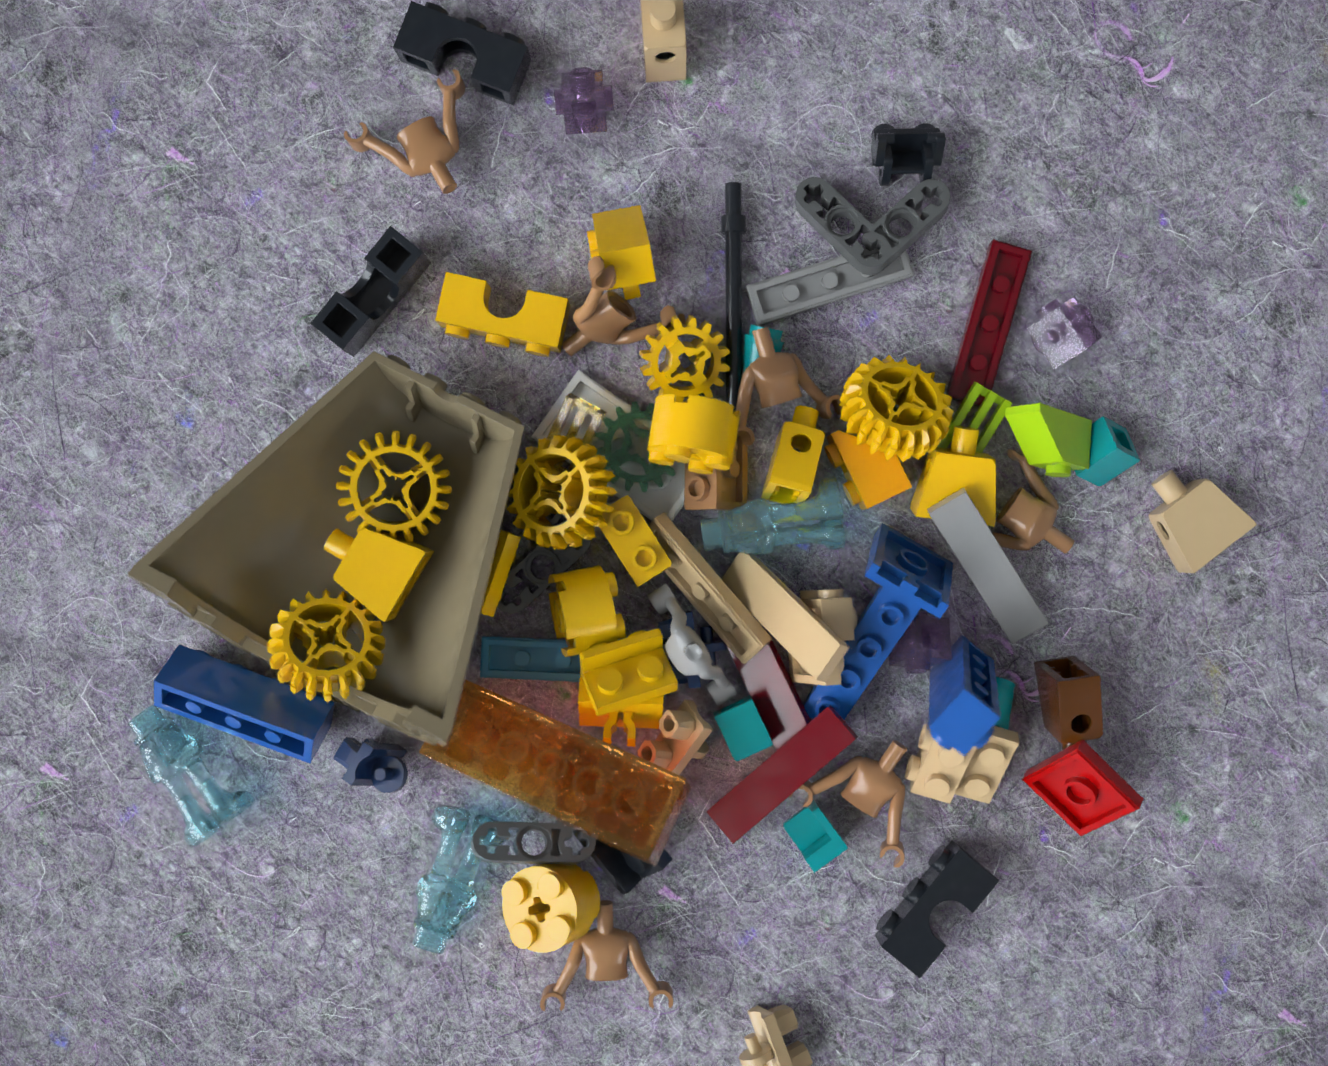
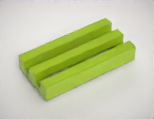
M974 382L954 414L948 427L947 435L943 440L941 439L938 447H948L953 437L954 426L962 424L980 394L985 399L968 427L978 429L992 404H998L978 436L976 452L982 453L1004 418L1006 407H1010L1012 402Z

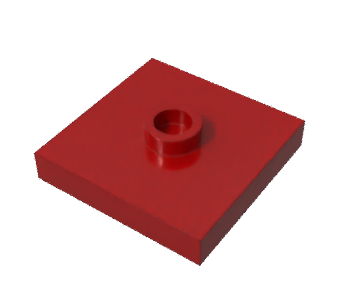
M1083 739L1029 768L1022 778L1080 836L1140 809L1144 800Z

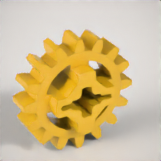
M676 315L672 316V326L666 328L660 322L657 323L656 326L660 334L657 337L646 335L645 339L651 345L650 350H640L639 353L641 358L649 361L648 364L640 367L642 375H652L646 383L649 389L652 391L661 387L658 396L675 394L674 402H683L684 397H689V395L698 396L701 393L706 397L712 398L711 385L715 384L721 387L724 385V382L718 377L719 372L730 370V366L721 361L722 357L730 354L729 349L726 346H717L724 338L719 331L709 335L712 324L704 320L697 327V321L693 315H688L685 324H682ZM691 334L700 338H695L688 342L679 340L677 336ZM665 346V360L658 367L659 354ZM683 353L689 357L691 363L687 368L681 365L678 358ZM711 357L709 369L704 375L705 360ZM678 380L690 381L692 383L690 386L683 387L672 384Z

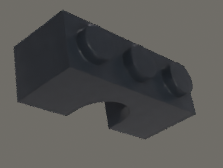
M411 1L393 46L401 62L439 76L445 60L451 55L460 52L471 54L476 58V64L470 77L475 90L513 106L531 63L528 46L525 45L521 38L507 32H503L500 36L487 31L484 24L469 17H464L463 21L449 16V13L444 8L431 2H426L424 6Z
M392 226L387 229L364 257L367 261V266L356 284L345 293L341 294L336 291L310 323L339 348L353 357L431 264V261L419 248Z
M952 840L947 846L942 845L933 853L928 863L930 865L929 869L920 879L916 877L907 885L902 895L903 901L894 911L892 909L888 910L876 926L878 931L875 937L880 946L919 978L923 976L946 947L941 937L929 926V917L934 907L941 902L951 900L961 903L974 913L999 882L987 868Z

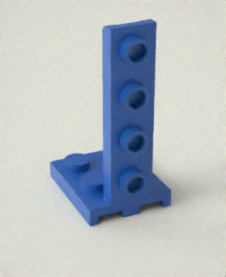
M883 523L880 525L873 537L864 576L881 586L858 619L854 630V640L844 641L850 648L843 656L844 669L841 673V685H814L806 697L803 706L810 718L814 719L831 705L842 719L845 720L919 610L922 608L938 618L942 617L949 607L953 562Z

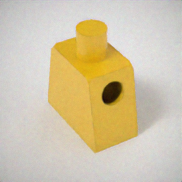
M798 405L795 407L792 421H784L776 439L761 499L800 509L811 494L825 437L824 431L815 429L819 416L818 410Z
M954 426L951 449L937 447L931 453L928 452L910 504V510L916 517L932 519L927 509L964 487L986 524L995 527L996 462L989 454L976 452L979 429Z
M372 526L361 528L355 538L336 528L324 545L325 551L342 560L334 573L333 579L380 620L387 622L395 619L434 551L420 544L407 542L399 536L392 538L388 532L383 530L382 533H377L375 531L376 528Z

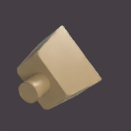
M640 0L646 83L686 80V33L683 0ZM663 52L675 54L674 57L669 59H659L656 57Z
M1169 470L1151 483L1164 502L1149 513V520L1179 573H1196L1257 525L1247 513L1213 482L1206 478L1192 480L1184 486L1174 471Z

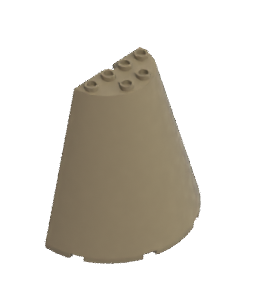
M373 351L135 563L127 575L150 593L169 601L168 605L246 653H252L256 657L270 663L272 654L267 650V642L273 639L270 636V627L272 624L279 623L277 615L280 610L291 612L290 602L292 599L304 604L305 595L308 591L314 595L315 599L322 598V592L326 588L330 592V598H337L344 590L347 594V602L350 603L355 599L333 579L334 573L342 560L324 550L328 537L336 528L355 538L358 534L357 528L363 521L360 516H357L353 521L348 522L345 516L355 509L353 504L347 506H339L338 504L340 498L350 496L349 490L336 489L337 482L350 481V476L340 473L339 467L347 465L354 468L356 465L355 462L347 457V453L352 450L362 457L365 452L360 447L359 442L362 439H366L373 449L378 446L375 434L379 432L383 434L385 444L392 443L391 435L393 431L400 432L399 444L404 445L407 444L409 435L411 433L415 434L417 437L413 448L419 451L425 442H429L432 446L425 456L429 460L437 454H441L443 457L440 463L433 466L435 471L448 469L450 472V476L438 479L439 485H449L452 487L451 493H438V499L448 502L449 507L447 510L434 507L432 511L441 518V522L434 524L426 518L423 522L429 530L427 535L423 536L417 526L411 528L413 533L412 542L428 547L434 552L396 618L384 622L378 617H374L373 621H381L383 631L380 635L386 639L385 648L381 650L384 654L383 663L380 666H375L377 669L376 677L373 680L364 678L365 688L362 691L349 686V697L346 700L340 696L339 691L332 692V700L358 713L361 710L366 715L378 719L379 723L432 745L446 746L452 736L525 426L522 425V422L516 416L509 412L500 411L497 413L485 407L483 401L471 393L462 392L459 396H455L446 392L447 384L439 377L430 373H426L423 376L411 370L404 360L395 355L385 357ZM390 452L380 455L384 462L395 472H405L419 464L416 459L403 453ZM369 462L362 470L359 479V493L362 501L373 494L379 487V479ZM381 469L386 477L387 487L375 499L379 500L385 495L391 498L394 495V499L401 498L403 503L408 505L403 499L402 487L414 475H410L404 480L397 477L395 481V476L388 477L385 471ZM428 474L419 478L409 489L410 498L420 512L430 494ZM392 503L382 504L370 511L378 518L387 521H403L408 519L405 513ZM398 531L397 536L405 539L404 531ZM349 628L346 640L352 644V649L359 653L362 649L361 640ZM296 637L291 649L294 655L304 663L307 659L308 649L303 646V641ZM328 667V668H325V669H323V670H333V669H338V668H337V667Z

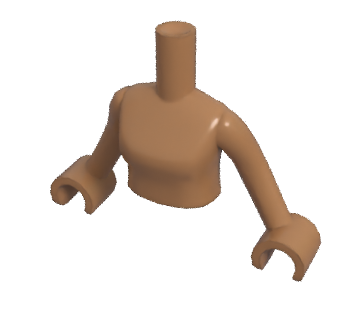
M457 69L452 70L456 77L453 85H443L441 79H437V84L443 94V128L446 137L441 133L432 116L413 122L401 130L396 138L405 150L407 159L396 148L374 137L363 122L359 123L363 129V134L359 138L352 139L347 131H344V138L354 151L366 152L371 148L390 160L410 177L432 173L442 193L448 194L453 192L457 188V184L446 164L459 151L455 100L464 95L466 88Z
M595 256L591 258L587 266L592 288L584 304L577 308L573 314V320L579 330L562 343L566 353L573 356L591 341L620 345L645 340L646 335H659L657 323L632 330H623L629 324L636 321L635 311L626 299L616 292L609 290L616 283L614 266L609 265L604 269V262L601 257ZM667 305L660 311V323L666 328L672 326L671 317L676 315L674 307ZM679 313L677 317L682 324H685V315Z
M768 327L752 331L759 358L752 362L742 375L735 410H740L741 412L738 433L745 446L752 445L755 440L752 430L746 427L753 386L759 395L761 408L771 407L801 397L800 385L817 403L816 410L819 411V417L823 419H830L832 417L830 403L833 404L835 412L841 415L842 407L839 406L840 395L826 396L809 377L796 354L775 352Z
M1008 449V457L1011 460L1019 461L1032 491L1038 498L1027 492L1023 487H1019L996 519L997 523L1007 527L1016 537L992 532L1000 546L1004 548L1027 551L1044 539L1066 554L1072 548L1075 541L1053 526L1057 510L1059 509L1057 500L1043 483L1035 466L1029 465L1024 455L1021 456L1015 450Z
M893 740L879 761L868 757L856 756L827 776L813 783L808 780L798 789L807 791L808 796L804 800L803 807H808L812 803L814 795L842 783L852 775L851 780L840 794L850 804L873 818H877L883 805L892 798L888 812L887 837L881 843L880 858L884 856L887 850H896L899 855L895 858L893 867L897 868L903 865L905 860L904 846L899 841L905 800V785L893 769L907 751V748L900 742Z
M601 900L597 916V928L589 930L584 936L574 941L567 962L556 984H549L542 991L540 1007L545 1011L547 998L556 997L561 1004L560 1010L564 1009L566 990L579 968L583 953L586 961V979L592 981H616L628 977L627 956L629 951L633 967L649 991L648 1003L652 1009L654 1008V997L658 994H664L668 997V1006L671 1008L674 1002L673 989L669 983L655 979L635 935L632 932L614 928L613 902Z

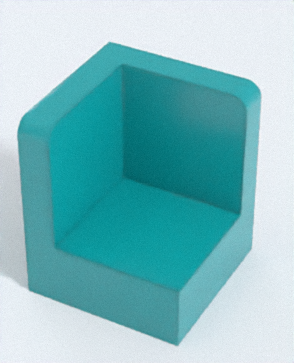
M1105 416L1093 422L1089 469L1074 470L1076 476L1096 486H1102L1138 463L1140 458L1127 429Z
M750 695L713 712L714 718L735 761H740L773 745Z
M815 800L808 807L802 808L783 823L784 829L799 848L805 861L814 873L848 849L844 840Z

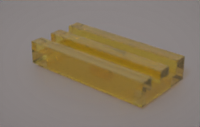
M569 393L561 405L547 438L552 440L553 436L561 435L572 408L575 406L578 410L566 437L577 436L588 413L593 418L582 440L584 444L592 445L607 412ZM565 460L554 465L556 470L562 472L565 470L571 471L576 467L573 462L569 469L562 467Z

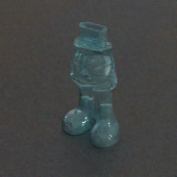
M835 476L822 478L818 485L817 495L802 502L767 504L765 499L759 498L726 511L725 518L723 511H718V517L700 520L704 551L722 548L723 554L737 552L764 555L772 553L775 546L788 544H821L830 550H839L845 547V531L841 521L843 519V508ZM820 520L819 523L806 526L776 527L779 524L797 521Z
M153 704L129 721V727L137 736L133 743L135 746H139L142 760L146 765V773L152 783L155 785L162 783L176 802L185 822L184 839L191 848H194L222 828L221 824L232 820L248 809L255 800L250 792L246 790L230 793L223 789L213 778L200 755L203 752V748L196 737L187 734L180 726L173 722L174 719L171 716L164 717L159 708ZM185 772L206 801L211 814L204 811L199 805L181 774Z
M441 805L434 809L431 820L434 826L441 830V840L430 874L421 877L416 889L418 906L417 917L414 919L413 924L417 929L412 942L414 946L437 954L444 953L448 939L455 937L456 929L464 916L473 910L477 894L472 886L481 860L476 858L472 852V836L479 826L485 822L496 820L481 814L475 816L463 859L456 876L451 877L450 873L462 834L467 828L471 814L466 809L454 806ZM488 831L484 839H479L480 845L487 846V849L489 846L496 847L506 842V840L496 839L493 831Z

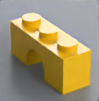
M449 272L445 273L435 321L442 328H446L444 334L469 340L470 334L486 337V344L501 348H509L510 342L525 345V352L542 357H549L550 351L561 353L571 307L568 298L527 290L522 309L512 317L499 318L492 315L489 311V298L492 288L486 280Z

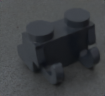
M923 123L913 129H895L890 124H880L873 129L871 133L872 166H882L878 173L880 186H889L891 174H919V182L921 183L924 180L932 179L934 166H941L946 142L945 132H940V129L935 128L932 124Z

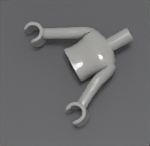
M665 583L648 594L647 597L660 616L667 611L672 615L670 625L671 636L668 638L665 648L675 668L685 676L698 675L703 679H713V681L705 686L718 706L737 695L736 690L720 666L712 665L711 656L704 642L691 627L686 626L687 615L679 606L668 585Z

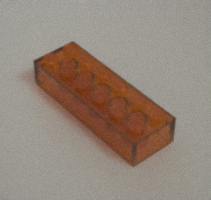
M466 679L453 733L447 745H432L424 742L419 751L421 755L434 764L656 867L691 791V786L685 777Z

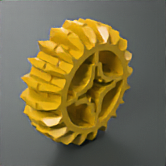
M890 355L882 361L873 357L867 364L861 363L852 373L851 377H848L840 396L839 406L842 407L840 419L847 422L846 433L858 435L857 445L868 444L871 454L878 450L884 452L886 460H889L896 454L904 463L911 456L919 460L926 452L931 453L938 447L941 439L945 438L954 412L950 408L952 397L944 394L945 383L934 381L935 372L925 373L921 370V362L916 366L908 364L906 357L902 358L899 362H895ZM895 405H899L898 410L894 412Z
M393 431L391 435L392 443L385 444L384 436L379 432L375 434L377 447L372 449L366 439H362L359 442L360 447L365 452L362 457L352 450L347 453V457L355 462L356 465L354 468L347 465L339 467V472L350 476V481L337 482L336 489L349 490L350 496L340 498L338 504L339 506L353 504L355 509L350 511L345 516V519L348 522L353 521L357 516L363 519L357 528V532L361 528H368L370 524L376 528L375 531L377 533H382V530L389 531V536L392 538H397L398 531H404L405 540L412 542L413 533L411 528L417 526L419 532L425 536L429 533L427 526L423 522L426 518L434 524L441 522V518L432 510L434 507L442 510H447L449 507L448 502L438 499V493H451L452 487L449 485H439L438 479L450 476V472L448 469L435 471L433 466L440 463L443 457L441 454H437L429 460L425 456L432 446L429 442H425L418 451L413 448L417 437L415 434L411 433L407 439V444L404 445L399 444L400 432ZM390 452L403 453L416 459L419 464L405 472H395L384 462L380 455ZM369 462L379 479V487L373 494L362 501L359 493V479L362 470ZM381 469L385 471L388 477L395 476V481L397 477L404 480L408 476L414 475L402 487L403 499L408 505H405L401 498L394 499V495L391 498L385 495L379 500L375 499L387 487L386 477ZM428 474L430 494L425 506L419 512L410 498L409 489L419 478ZM392 503L397 505L408 519L403 521H387L378 518L370 511L382 504Z
M563 435L553 436L552 440L548 438L539 439L538 447H525L527 459H517L516 465L519 470L517 474L514 473L512 480L514 481V487L510 489L509 497L514 498V502L506 508L510 513L518 514L513 525L524 529L523 536L528 540L536 541V544L541 547L549 548L552 546L558 550H565L568 545L570 547L582 546L583 538L588 540L596 538L594 526L600 528L607 526L606 521L602 517L603 512L615 510L611 504L607 503V497L617 493L614 488L607 487V483L615 477L612 471L603 470L608 460L604 456L597 455L598 449L594 445L584 444L582 439L573 436L567 438ZM564 460H571L576 467L571 471L565 470L562 472L556 470L554 465ZM558 512V514L564 515L568 520L563 524L554 526L545 517L550 513L556 514Z
M326 588L322 592V598L315 599L314 595L308 591L305 595L304 604L292 599L290 602L291 612L280 610L277 615L279 623L272 624L270 627V636L273 638L267 642V650L272 654L270 666L273 669H280L277 675L281 683L291 681L290 691L293 694L306 688V698L311 701L317 692H323L324 700L328 703L332 700V692L339 691L340 696L346 700L349 697V686L362 691L365 688L364 678L373 680L377 674L375 666H380L383 663L384 654L381 650L385 648L386 639L380 635L383 631L381 621H373L375 615L368 609L361 610L362 604L357 599L350 603L347 602V594L344 590L337 598H330V592ZM349 628L361 640L362 649L359 653L354 651L352 644L346 640ZM296 637L302 640L303 646L308 649L307 659L304 663L294 655L291 649ZM328 667H337V668H338V669H333V670H323V669L328 668Z

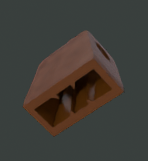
M1075 656L1034 662L1043 723L1045 728L1062 744V750L1082 739L1087 743V740L1101 738L1103 736L1100 675Z

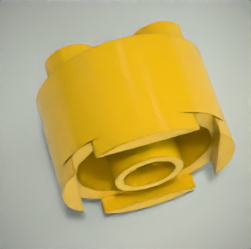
M675 394L657 396L647 448L650 452L648 460L659 465H674V461L688 464V471L699 474H713V469L729 470L734 459L740 410L733 412V405L709 397L689 395L688 401L674 402Z
M598 565L549 575L548 583L556 582V592L549 593L550 610L557 639L565 637L568 647L560 648L564 657L579 655L598 643L608 644L617 641V639L625 638L624 620L621 613L615 614L612 598L618 596L617 582L613 572L605 573L602 567Z
M535 864L516 873L502 888L503 917L513 944L520 949L527 948L539 953L555 951L584 936L590 930L589 928L594 919L597 918L600 910V894L595 879L587 870L583 871L576 864Z

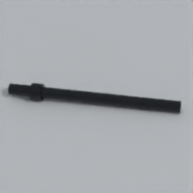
M728 182L725 184V215L721 216V234L725 235L726 347L730 351V354L726 356V363L730 366V370L726 371V402L734 406L733 412L736 410L742 378V235L746 233V216L742 215V184L739 182Z

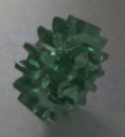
M632 402L630 413H625L620 406L617 407L618 419L613 421L605 417L603 422L608 428L607 433L596 432L595 435L598 440L604 442V447L597 448V455L605 456L608 460L603 470L612 469L615 477L610 482L613 485L621 478L624 479L625 491L628 492L633 488L634 483H639L642 492L647 493L648 482L654 481L655 485L661 488L663 487L661 476L664 473L673 478L676 475L671 465H661L659 467L658 464L652 462L648 465L645 459L641 458L638 453L630 455L628 452L633 448L630 431L641 442L649 441L650 431L638 428L634 421L644 420L652 423L653 403H649L646 411H640L637 402ZM621 429L624 434L622 447L612 453L613 438L617 431ZM629 463L641 466L646 475H633L625 472L620 467H624Z

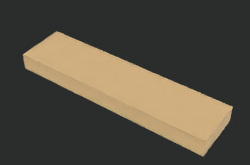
M663 512L654 518L649 528L671 560V566L664 570V572L743 664H746L772 640L771 636Z
M742 548L722 577V580L748 611L815 680L826 682L850 647L751 551Z

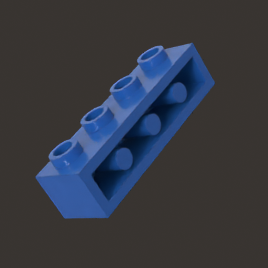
M961 635L930 669L928 728L931 730L930 735L940 746L946 750L954 748L961 755L965 756L974 746L979 749L989 741L995 731L993 726L1001 718L994 660Z
M180 644L154 679V706L311 764L332 725L335 702L329 701L327 703L322 695L316 693V696L310 701L306 698V691L301 690L293 694L290 691V685L281 683L276 678H268L249 671L242 665L225 662L210 656L202 650H193Z

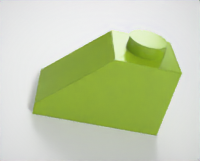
M1043 403L1006 407L1005 416L1029 465L1045 469V475L1051 477H1070L1072 470L1089 469L1092 420Z

